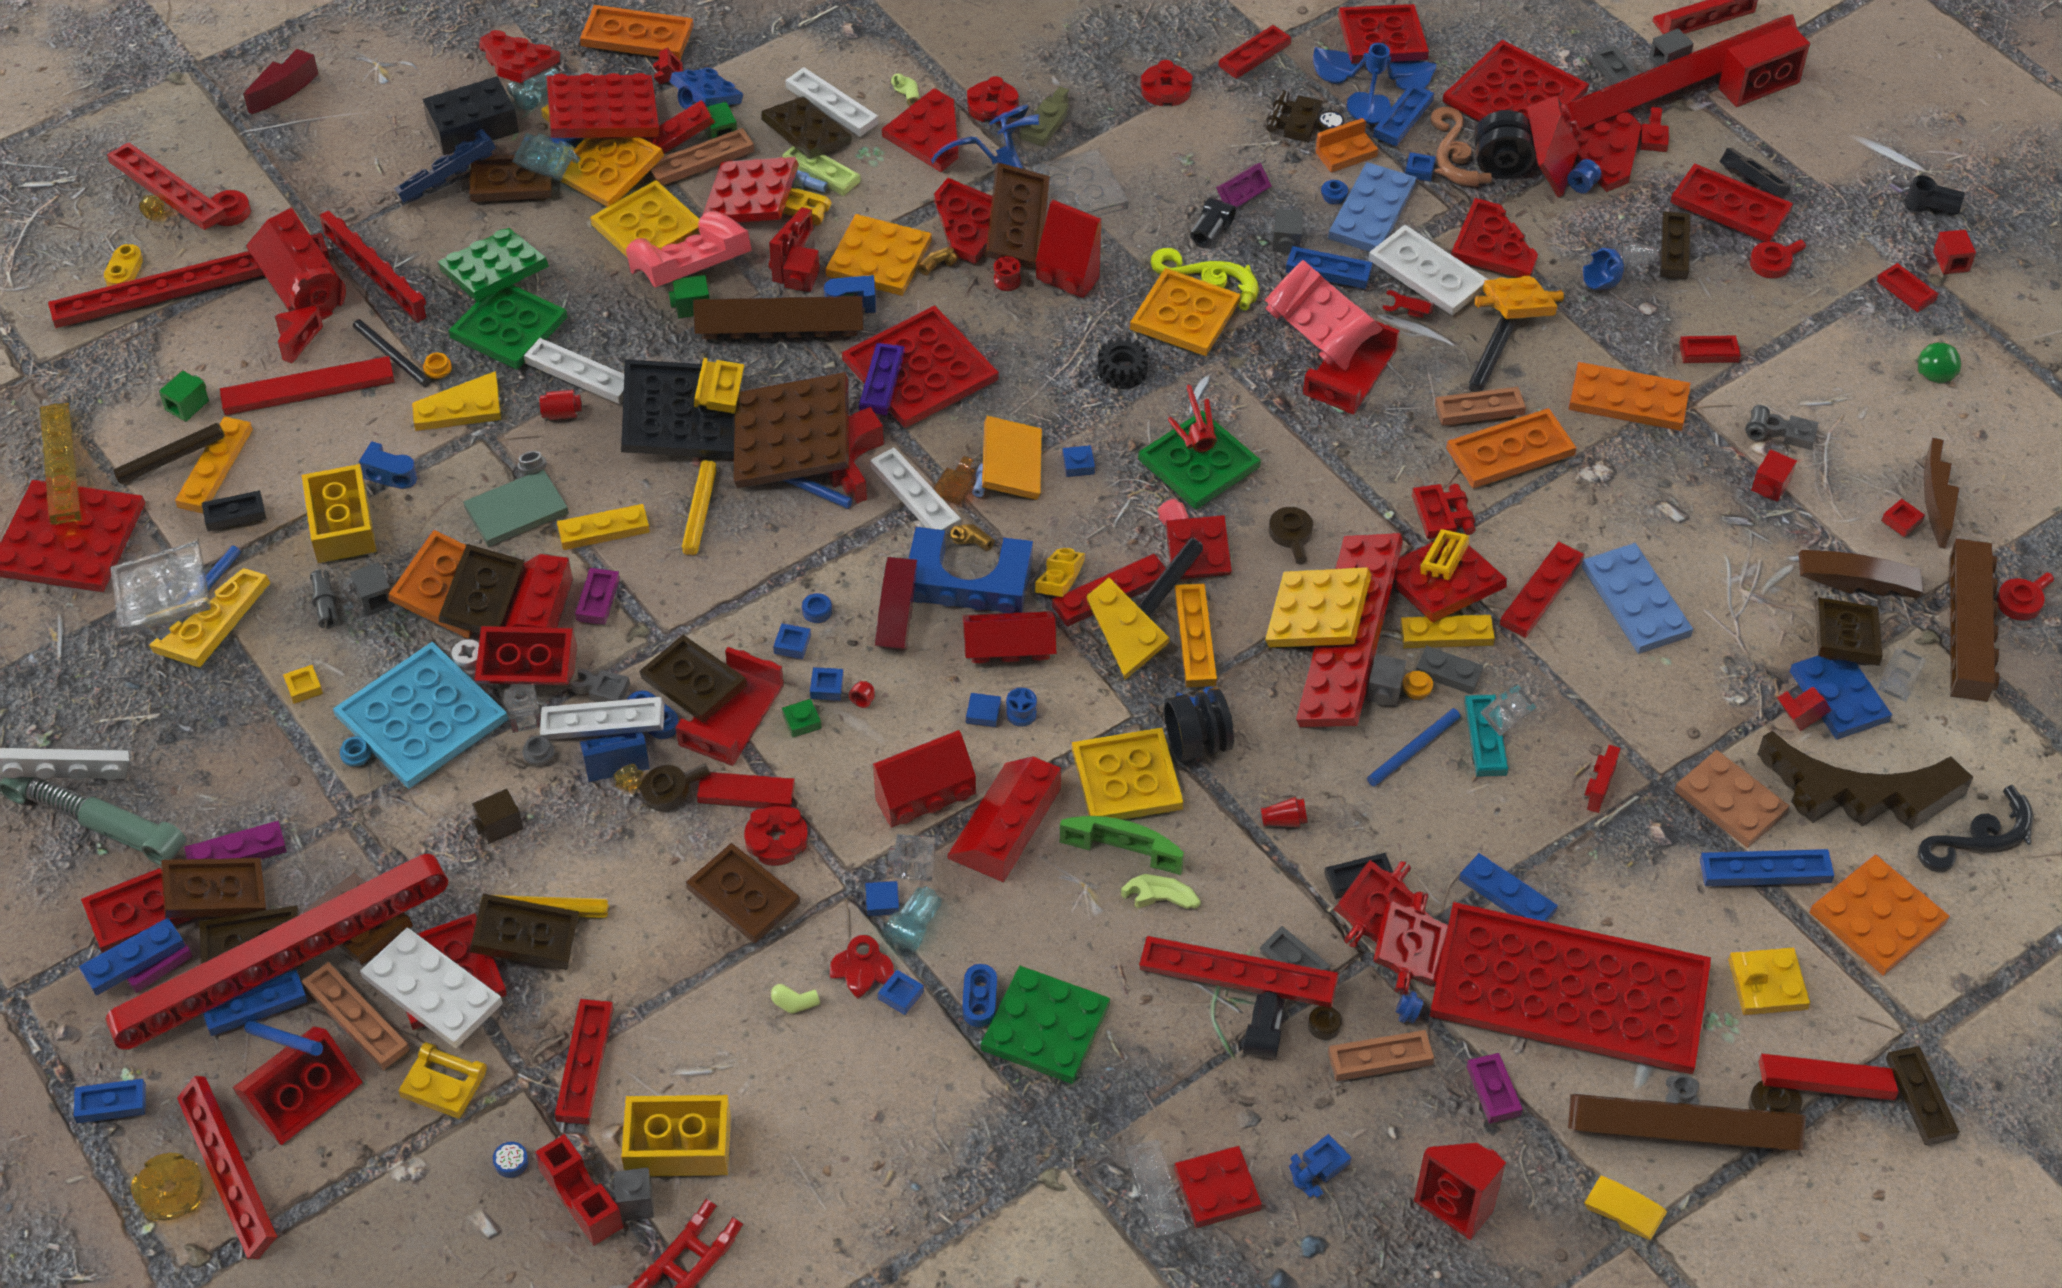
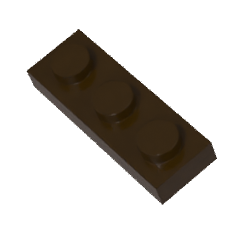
M1663 211L1661 218L1660 277L1687 279L1690 256V214Z
M1915 1046L1888 1052L1886 1061L1889 1068L1893 1070L1895 1081L1924 1145L1957 1139L1960 1133L1921 1047Z

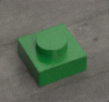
M811 698L782 707V715L792 738L822 729L821 720Z

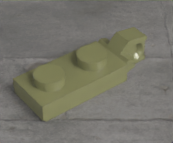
M1060 86L1054 92L1052 98L1046 97L1033 114L1040 115L1039 125H1025L1020 131V139L1045 147L1067 117L1069 89Z

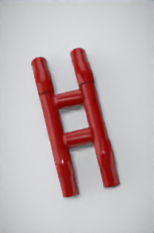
M706 1198L698 1211L694 1213L690 1221L685 1225L682 1232L660 1257L640 1274V1277L631 1283L628 1288H651L662 1278L663 1273L678 1283L674 1288H694L720 1257H723L736 1240L735 1237L744 1224L735 1217H732L725 1229L721 1231L717 1239L712 1243V1246L709 1247L697 1238L717 1207L715 1203ZM685 1248L701 1258L689 1273L673 1263Z

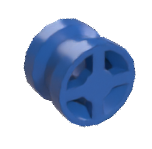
M1584 159L1568 174L1567 179L1572 189L1584 194L1593 187V184L1600 180L1602 173L1595 162Z
M1016 688L1008 693L1006 697V716L1008 721L1016 726H1027L1033 723L1037 717V697L1035 693L1027 688Z

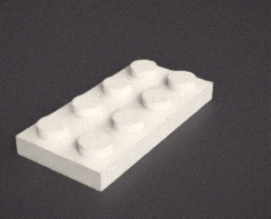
M1406 225L1402 226L1369 252V261L1429 301L1435 303V305L1451 316L1482 293L1484 280H1488Z
M408 927L360 970L364 980L454 1048L460 1046L503 1004L501 996Z

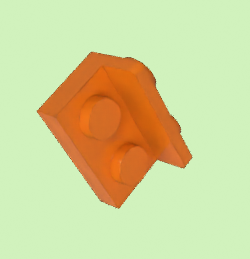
M1363 118L1317 134L1316 154L1331 173L1377 157L1378 148L1365 133L1366 121Z

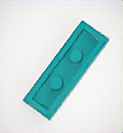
M1496 694L1465 696L1464 706L1476 777L1507 776L1508 764Z

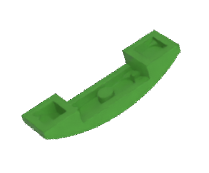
M1080 816L1061 820L1060 843L1090 851L1093 841L1149 855L1151 856L1150 867L1178 875L1182 873L1184 852L1172 841L1147 827L1122 819L1102 816Z

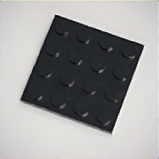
M625 359L621 452L734 459L735 413L707 409V406L704 405L694 407V398L702 364Z

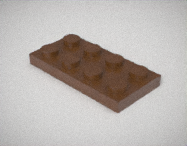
M1003 163L997 164L985 257L996 260L1004 256L1014 257L1021 263V266L1036 270V257L1046 219L1050 176Z

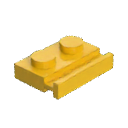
M703 358L694 398V407L704 405L707 406V409L735 413L744 373V364L716 360L715 363L709 362L708 358Z

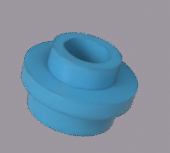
M357 736L346 739L340 748V758L348 766H360L366 763L372 754L365 740Z

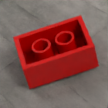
M1791 24L1727 49L1718 89L1737 108L1800 83L1810 42Z

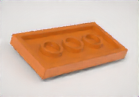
M594 5L580 36V45L583 47L659 57V52L668 47L681 60L694 27L693 18Z
M1578 362L1568 410L1682 431L1691 383Z
M1549 408L1448 440L1446 445L1447 451L1473 489L1574 456L1577 448Z

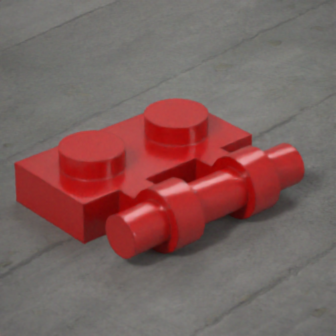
M1441 484L1413 488L1412 498L1427 540L1437 538L1441 529L1456 532L1458 525L1463 528L1466 535H1471L1476 531L1474 526L1475 517L1473 512L1468 510V498L1466 493L1461 490L1459 484L1450 485L1449 492H1444ZM1449 506L1456 508V512H1451Z

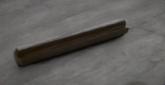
M214 423L113 470L114 475L120 484H124L225 437L224 431L219 423Z

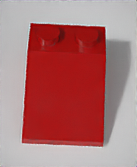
M1556 95L1527 107L1538 166L1556 196L1561 197L1568 182V174L1572 171L1580 148L1578 136L1581 135V131L1577 121H1571L1572 116L1567 104L1562 105Z
M1052 200L1049 205L1036 257V279L1070 294L1085 298L1100 278L1101 218Z

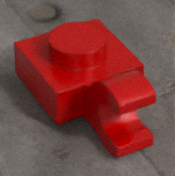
M1651 107L1648 124H1642L1640 150L1667 152L1669 126L1661 125L1662 108Z
M1388 290L1386 294L1394 296L1395 304L1393 306L1383 305L1382 307L1386 311H1396L1400 307L1407 308V314L1423 318L1425 313L1432 314L1435 303L1405 296L1394 290Z

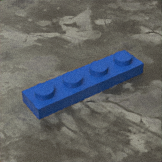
M1828 849L1701 853L1700 856L1705 886L1832 883L1834 879V871Z

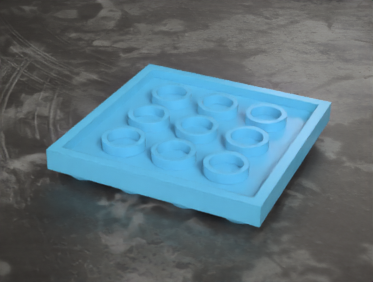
M433 642L333 708L335 716L355 736L363 738L371 752L408 789L508 720L507 712Z

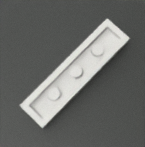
M805 67L785 80L788 90L799 97L804 96L826 115L859 137L879 124L878 115Z
M539 338L524 355L525 364L620 404L623 400L624 374L542 338Z
M894 447L870 460L871 469L926 528L945 530L946 535L950 533L954 526L961 525V518Z
M662 697L542 707L540 736L551 740L663 730L665 702Z
M0 748V777L125 779L129 763L128 751Z

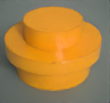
M435 352L426 357L423 370L428 377L439 379L451 372L452 364L445 354Z
M1412 671L1404 676L1402 687L1409 698L1422 700L1431 693L1433 680L1425 672Z

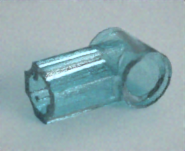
M554 67L522 83L510 81L507 91L523 110L533 109L539 103L540 98L547 96L546 76L560 73Z
M926 886L923 888L917 887L901 912L896 911L889 918L885 926L884 938L911 951H915L925 936L926 926L942 905L941 898L934 890Z

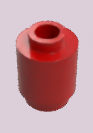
M574 389L546 392V395L539 396L542 418H549V420L577 418V412L582 411L581 395H575Z

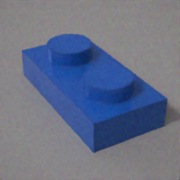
M144 1079L75 1087L74 1119L76 1123L145 1115L146 1084Z

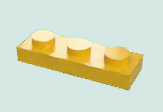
M643 504L557 521L563 550L650 533Z
M1491 615L1445 616L1433 623L1427 617H1401L1400 621L1403 649L1425 648L1426 646L1437 648L1494 645L1495 637Z

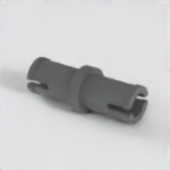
M320 569L310 574L314 593L311 599L313 606L317 609L319 626L324 628V621H326V628L329 629L338 624L334 606L336 595L331 590L329 572L324 570V578H322V571Z

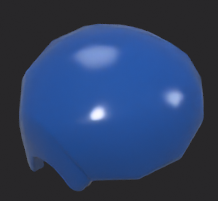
M1601 248L1597 252L1591 253L1593 257L1592 262L1583 267V278L1587 287L1593 290H1608L1616 287L1624 273V262L1620 254L1611 248Z

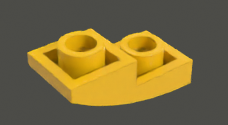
M1072 548L1057 549L1046 560V572L1035 581V593L1063 597L1076 580L1085 560V553L1075 552Z
M1602 1175L1584 1202L1589 1211L1617 1221L1621 1229L1650 1241L1667 1213L1665 1208L1644 1195Z

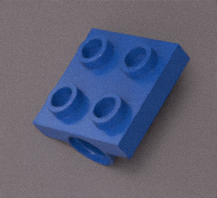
M708 67L700 70L686 69L682 72H673L670 78V83L679 89L677 95L678 102L684 109L689 108L700 100H703L707 107L722 102H727L728 105L740 104L744 95L735 88L733 83L726 81L718 75L716 70Z

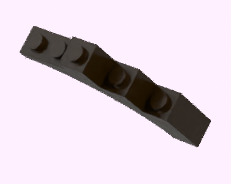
M1773 731L1763 736L1757 753L1766 766L1771 767L1782 778L1785 785L1794 790L1791 803L1800 814L1805 815L1812 823L1841 806L1849 817L1855 819L1863 827L1890 809L1899 821L1904 822L1913 830L1964 797L1973 780V776L1951 756L1932 766L1903 773L1875 774L1842 769L1806 755L1789 745Z

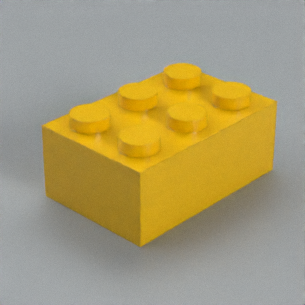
M356 464L301 475L311 542L317 563L377 552L361 465Z
M728 1095L626 1096L621 1153L624 1170L648 1168L650 1176L728 1175L731 1125Z

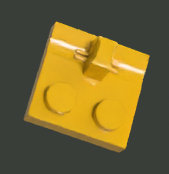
M1794 947L1730 952L1728 962L1743 1015L1808 1010L1810 1001Z

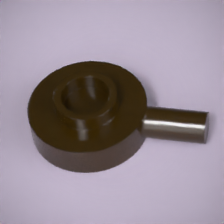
M1283 507L1276 510L1269 520L1268 530L1271 539L1280 546L1291 548L1296 564H1304L1307 561L1303 545L1311 539L1313 532L1311 516L1303 509L1297 507Z
M706 763L687 772H683L674 765H661L649 771L643 778L641 794L652 809L657 811L672 810L682 804L688 796L689 784L707 777L711 773Z
M1761 1080L1753 1087L1748 1106L1752 1110L1799 1114L1802 1100L1797 1089L1763 1086V1081Z

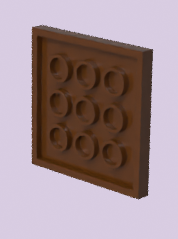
M846 372L739 392L735 411L734 483L737 489L849 468V391Z

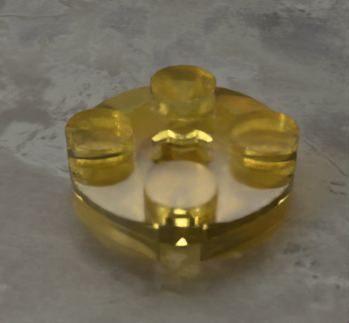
M171 1152L150 1158L144 1163L145 1168L140 1171L139 1175L136 1173L132 1180V1197L138 1209L144 1213L148 1220H173L186 1213L194 1212L200 1205L199 1199L204 1188L202 1174L194 1161L191 1162L189 1159H185L182 1154ZM166 1181H171L173 1185H176L169 1192L159 1191V1189L165 1186Z

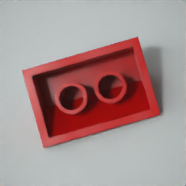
M292 207L267 219L246 245L247 250L288 311L294 309L290 303V291L294 285L293 279L298 273L307 272L315 268H332ZM323 291L316 292L313 297H317Z
M539 554L524 563V568L502 627L558 628L573 581L568 557Z
M1052 611L962 615L965 659L971 658L972 663L990 662L989 657H1002L1004 662L1019 661L1020 656L1032 655V660H1048L1051 654H1057L1055 616Z
M481 626L475 683L568 685L575 672L577 642L573 628Z
M960 730L873 763L875 800L891 828L899 824H907L914 818L929 812H937L942 807L954 802L965 801L976 794V775Z
M314 1026L301 1036L320 1042L323 1046V1051L320 1055L315 1056L286 1047L232 1087L250 1114L279 1145L284 1144L363 1083L329 1032L324 1028Z
M1477 1142L1428 1147L1424 1151L1414 1202L1471 1241L1494 1212L1506 1162L1502 1160L1496 1151L1485 1148Z

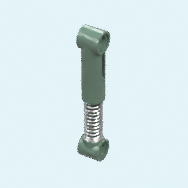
M4 777L0 782V791L11 801L23 804L26 800H33L66 816L75 818L81 826L143 852L149 860L160 866L162 860L173 859L187 841L181 830L170 823H154L97 797L86 798V796L63 788V786L54 784L49 780L38 777Z

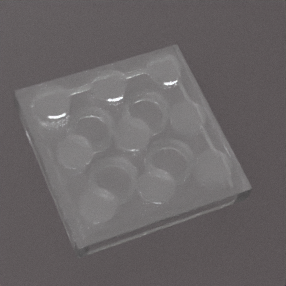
M1100 148L1025 167V170L1050 176L1046 216L1052 200L1096 217L1128 209L1129 201Z
M198 540L111 567L118 629L122 636L211 609L202 549Z

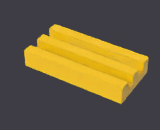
M1441 529L1421 564V574L1427 575L1428 571H1431L1433 577L1443 574L1444 579L1450 580L1469 545V535ZM1449 538L1450 540L1447 546H1445V548L1443 549L1442 555L1439 558L1437 564H1434L1433 562L1435 561L1443 544L1445 543L1446 539Z

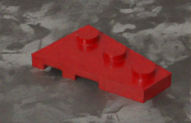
M801 207L769 242V269L772 271V282L784 283L783 267L792 245L804 247L813 230L812 209Z

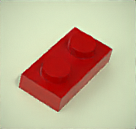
M1609 744L1605 756L1598 755L1593 770L1598 775L1596 779H1589L1584 796L1590 797L1587 810L1599 813L1616 769L1621 748Z

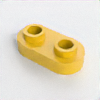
M124 244L114 251L104 271L107 287L135 280L143 263V257L138 246Z

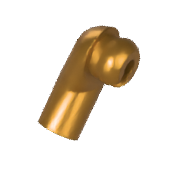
M951 247L942 248L931 252L918 265V270L927 276L943 260L947 266H951L959 259V256Z
M973 524L956 525L950 530L952 541L959 545L976 544L983 550L989 551L995 543L992 537Z

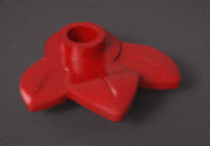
M858 935L849 942L847 950L835 955L831 961L829 972L830 978H845L848 989L859 999L871 988L874 980L884 985L893 975L894 967L891 959L880 952L879 945L873 937ZM860 946H867L869 952L865 955H860L857 949Z

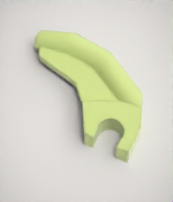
M1143 874L1131 879L1121 888V896L1125 899L1132 893L1139 895L1135 898L1134 906L1137 908L1163 900L1170 901L1185 909H1190L1191 907L1196 909L1201 904L1200 899L1192 888L1174 878Z

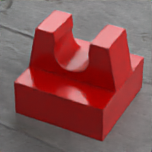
M668 47L659 52V60L653 64V68L658 72L654 74V79L659 84L670 81L673 72L683 71V63Z

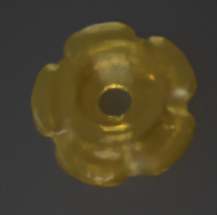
M146 194L142 197L139 209L147 219L154 220L158 216L162 217L164 214L165 206L158 196Z
M635 764L626 765L613 775L616 781L615 786L618 789H624L625 792L632 791L641 785L640 779L644 773L642 770H638Z

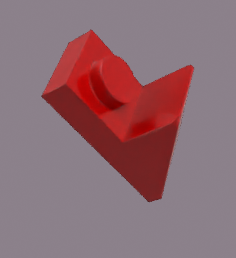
M310 306L280 313L275 316L278 331L281 334L278 339V345L282 360L293 363L323 328L318 307Z

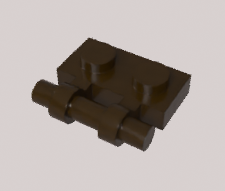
M1282 90L1275 97L1273 102L1274 109L1269 112L1266 119L1268 123L1266 126L1267 131L1275 132L1277 128L1283 129V137L1309 143L1322 110L1323 100L1298 95L1295 102L1289 101L1290 93ZM1283 113H1287V114H1290V116H1289V117H1286V116H1283L1282 114H1283Z

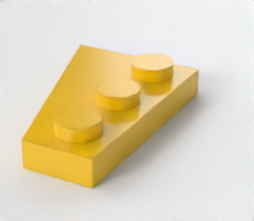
M496 371L413 402L415 431L501 420Z

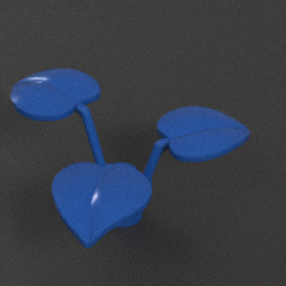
M1383 43L1372 44L1369 47L1368 53H1364L1363 59L1358 65L1357 63L1351 64L1349 54L1342 51L1326 50L1316 46L1313 53V64L1317 74L1323 80L1330 83L1340 84L1346 80L1347 76L1354 77L1366 63L1368 71L1373 74L1369 94L1366 92H1355L1350 95L1347 100V110L1357 120L1363 118L1367 124H1378L1391 109L1390 101L1386 96L1374 95L1377 75L1385 71L1386 67L1389 79L1395 80L1396 85L1400 89L1406 90L1411 83L1425 89L1430 83L1437 65L1424 61H1396L1390 63V49Z
M1028 104L1002 113L990 121L989 126L1001 121L1002 128L997 131V134L1004 133L1007 145L996 150L997 156H994L977 137L970 136L943 146L933 155L931 159L932 164L943 152L959 145L977 144L991 159L992 164L1003 163L1023 168L1014 148L1011 134L1021 125H1039L1040 115L1035 114L1024 117L1029 109ZM1010 118L1020 119L1008 125L1006 124L1007 120Z

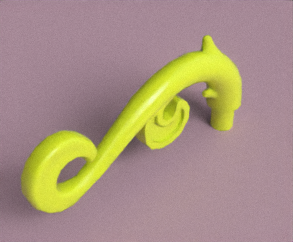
M1173 248L1159 249L1151 256V267L1160 275L1165 268L1184 275L1202 273V281L1222 288L1227 284V275L1238 279L1241 282L1238 287L1242 290L1239 308L1242 310H1248L1251 303H1254L1258 297L1259 284L1251 272L1250 265H1246L1244 268L1239 264L1231 262L1206 261L1182 266V256ZM1166 260H1171L1176 263L1177 267L1170 268L1162 263Z

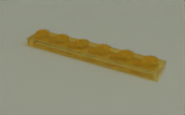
M69 402L41 406L39 409L48 511L51 525L82 520Z

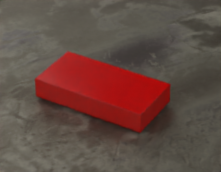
M1899 263L1894 264L1878 275L1877 282L1917 313L1937 300L1938 293Z
M1736 335L1680 337L1679 346L1683 363H1739L1741 355Z

